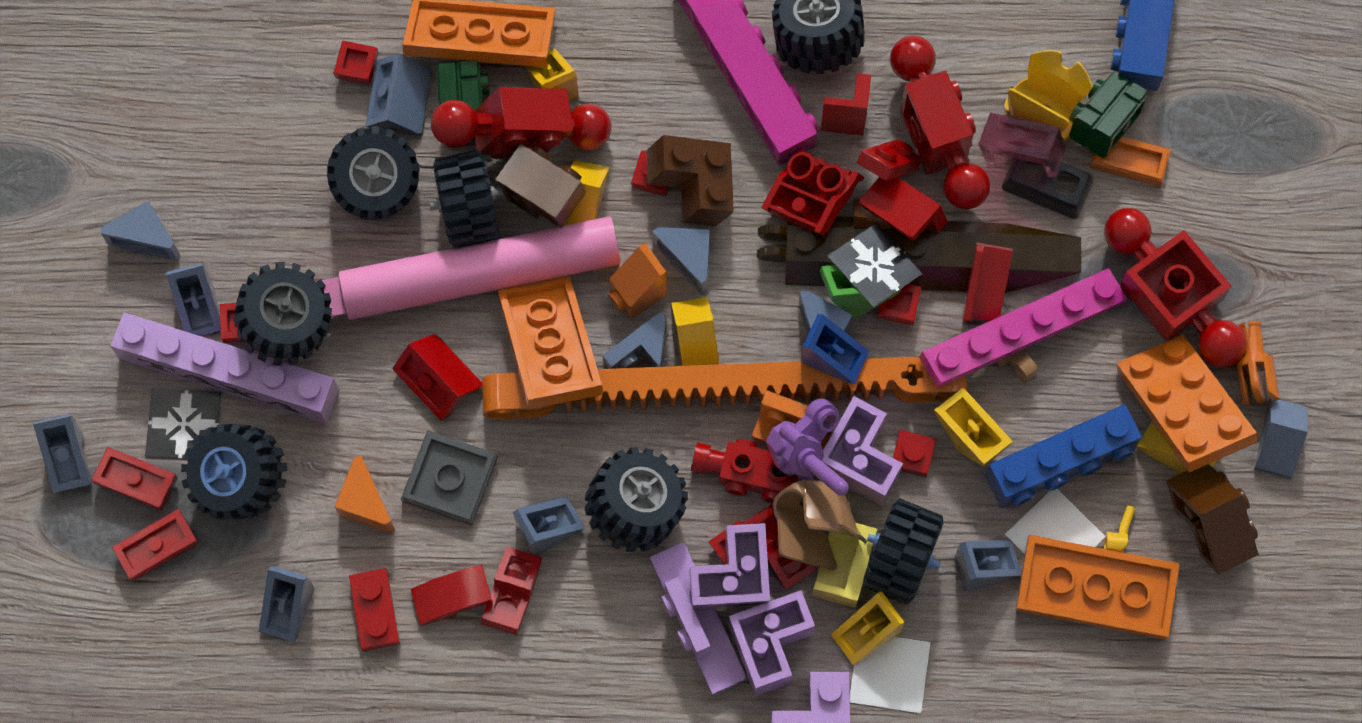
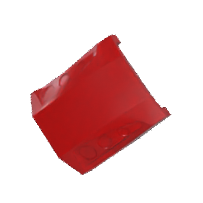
M800 148L798 153L790 158L787 167L777 176L761 208L785 221L824 236L830 230L835 218L847 203L858 182L863 181L864 177L856 171L844 170L837 164H830L822 158H815L812 154Z

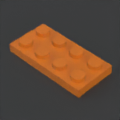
M413 0L403 41V55L547 68L555 23V8L471 0Z
M570 276L498 290L499 303L528 409L603 395L602 382Z
M1183 334L1117 362L1118 374L1188 472H1192L1258 443L1255 429Z
M1029 535L1027 537L1015 611L1167 640L1170 632L1180 563Z

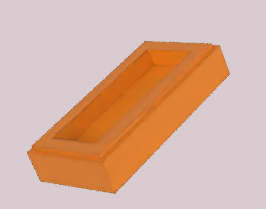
M1122 137L1107 157L1102 158L1094 153L1090 168L1161 186L1171 149Z

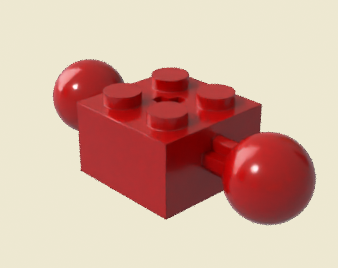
M905 36L894 44L890 52V65L893 72L899 78L910 82L905 84L900 109L901 116L918 156L923 158L921 164L926 175L947 168L948 173L943 182V191L946 199L959 209H974L984 203L990 192V180L987 173L980 166L969 163L967 160L970 147L973 145V135L976 133L974 120L969 112L964 113L960 104L962 101L960 87L955 80H950L947 71L931 75L936 64V53L932 44L921 36Z
M499 87L475 110L460 100L443 102L432 114L431 130L434 137L445 146L453 148L462 147L475 137L476 150H480L483 155H491L493 159H505L513 155L520 143L529 149L537 146L547 153L554 146L559 145L565 137H568L571 143L580 149H598L608 141L612 131V123L608 113L600 106L594 104L580 105L570 113L567 89Z
M1122 208L1112 213L1104 227V236L1107 244L1117 253L1124 255L1133 254L1139 261V263L1126 271L1120 287L1165 341L1172 339L1192 324L1200 334L1198 347L1201 356L1206 362L1221 368L1229 367L1239 362L1247 348V340L1243 330L1231 321L1217 320L1210 312L1211 309L1225 299L1232 285L1193 239L1183 230L1157 249L1150 241L1152 228L1149 219L1144 213L1134 208ZM1178 284L1181 287V289H1175L1173 287Z

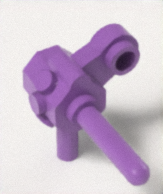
M817 399L808 406L805 415L797 423L784 421L773 427L766 444L774 464L782 472L791 476L796 474L799 481H814V474L837 495H845L849 490V485L822 462L824 453L820 444L827 432L833 431L838 426L840 421L838 409L826 399Z

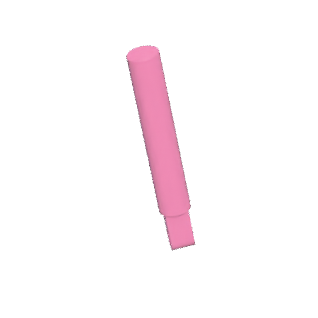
M608 216L564 225L562 228L554 227L339 271V277L322 281L326 285L324 293H329L331 297V319L347 315L349 320L617 266L621 265L612 218Z

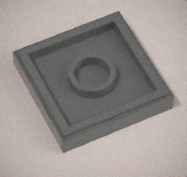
M427 430L401 501L473 525L497 462L498 454Z

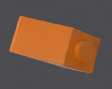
M646 243L639 246L609 279L611 292L608 294L610 301L619 312L625 310L631 319L667 296L666 270Z

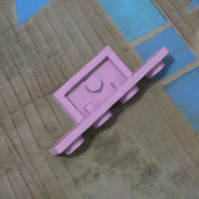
M680 543L650 556V561L666 595L661 596L664 607L670 618L676 615L682 628L677 631L680 642L685 652L692 650L711 694H717L745 681L746 674L715 608L693 609L691 605L689 569L691 566H695L686 545Z

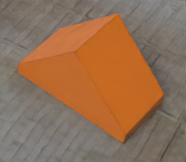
M362 456L355 457L334 507L341 517L390 533L395 528Z

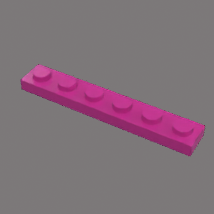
M1108 268L922 351L919 358L938 389L1117 308L1126 302L1127 297Z

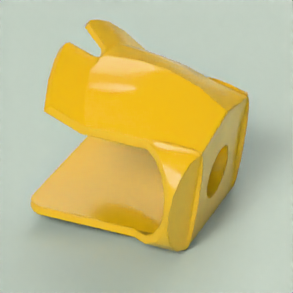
M1044 50L1032 53L1028 64V77L1020 81L1014 88L1008 90V96L1004 104L1005 115L1010 121L1051 144L1063 143L1070 138L1069 133L1073 123L1070 122L1069 117L1072 111L1093 87L1090 77L1080 62H1076L1070 68L1065 67L1062 64V53L1060 51Z

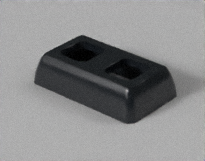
M1022 147L1017 150L1003 181L1002 189L1047 209L1076 219L1079 217L1091 189L1093 177L1090 173ZM1027 159H1032L1045 166L1043 176L1037 183L1022 178L1020 175L1024 162ZM1066 173L1078 178L1079 185L1073 196H1066L1055 191L1054 185L1059 174Z

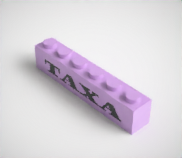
M123 312L110 345L121 360L327 424L339 393V388L332 377L289 365L285 362H282L281 365H273L274 359L269 357L263 362L258 359V354L252 352L250 354L246 350Z

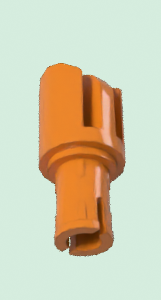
M1249 321V327H1246L1245 322L1239 324L1238 326L1243 330L1247 340L1245 354L1236 363L1242 406L1252 405L1248 373L1250 374L1251 387L1257 404L1267 401L1264 370L1271 400H1280L1273 356L1264 352L1261 322Z

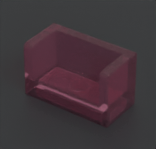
M991 112L978 143L987 163L994 164L998 154L1043 164L1047 176L1053 178L1057 174L1066 149L1059 127Z

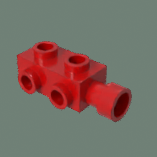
M737 439L736 443L728 441L725 452L711 449L712 445L697 442L690 469L692 472L704 475L706 471L720 474L718 484L725 485L724 491L727 493L746 496L747 491L762 494L761 500L773 504L775 496L782 490L799 481L796 474L793 476L786 474L780 478L774 476L772 469L777 466L774 464L769 451L757 448V443L744 439ZM737 459L747 460L749 466L745 469H740L736 466L735 461Z

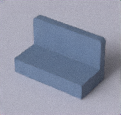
M400 53L377 60L365 127L371 128V126H376L381 129H387L395 126L413 135L421 134L431 79V68Z

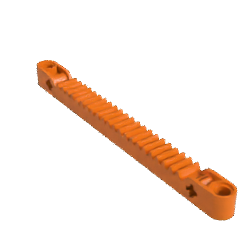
M919 357L866 359L855 384L847 383L801 363V361L598 369L603 395L560 404L565 405L567 412H572L574 404L579 403L582 412H586L590 402L594 403L597 411L602 410L604 402H609L613 411L617 409L619 401H623L626 409L631 410L634 401L639 402L641 409H646L648 401L653 400L656 408L660 409L665 399H668L671 408L676 407L678 399H683L686 408H689L693 398H697L701 407H705L708 398H712L715 405L720 406L723 397H727L730 405L735 406L738 397L742 396L745 405H750L752 397L757 396L761 405L766 390L781 396L786 395L787 398L794 401L797 394H801L805 403H809L812 394H816L818 399H825L827 393H831L834 401L838 402L842 392L846 393L849 401L852 400L856 392H860L864 401L869 399L871 391H875L879 400H883L886 391H892L896 398L903 402L928 403L945 402L963 387L968 392L966 375L937 389ZM519 372L490 374L482 379L484 417L490 419L541 418L551 414L558 405L529 410ZM906 375H913L914 381H917L916 385H909Z

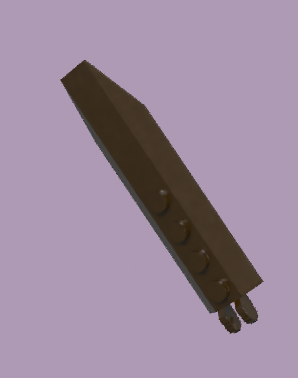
M840 216L835 218L830 230L824 236L810 232L788 221L787 228L781 225H764L758 228V236L764 240L787 241L786 249L781 247H760L757 250V258L767 262H786L785 285L825 286L820 268L821 266L835 265L827 255L868 228H854L853 217ZM948 221L940 233L927 226L915 240L909 239L893 227L882 229L922 273V275L909 283L910 285L920 286L921 290L967 292L976 242L1013 249L1005 293L1081 273V237L1008 223Z

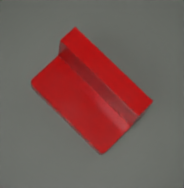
M857 73L853 100L824 98L821 131L864 135L871 83L870 74Z
M879 177L859 199V203L863 208L911 240H915L927 226L940 233L948 223L940 204L898 177L887 181Z
M976 242L962 313L963 321L970 322L971 318L991 321L1000 317L1013 249Z
M437 334L429 335L408 344L392 368L440 421L450 417L464 397L479 391L482 387L480 379Z

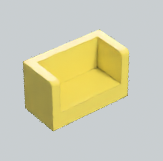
M856 523L858 531L866 540L869 534L876 536V528ZM843 529L840 532L830 531L828 541L837 563V568L835 570L819 568L812 597L856 609L873 543L867 541L864 544L857 537Z

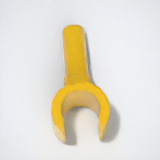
M1128 505L1126 507L1118 533L1106 532L1104 549L1124 553L1128 543V529L1136 510L1133 506Z

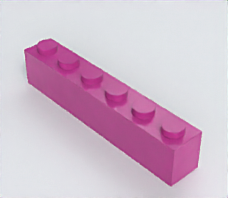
M678 0L777 165L780 166L789 161L794 154L798 153L800 148L808 151L816 147L819 126L814 116L810 112L805 114L799 104L801 97L794 84L786 83L782 76L783 68L775 54L769 55L764 47V44H766L765 38L757 25L751 26L746 17L748 11L742 0Z

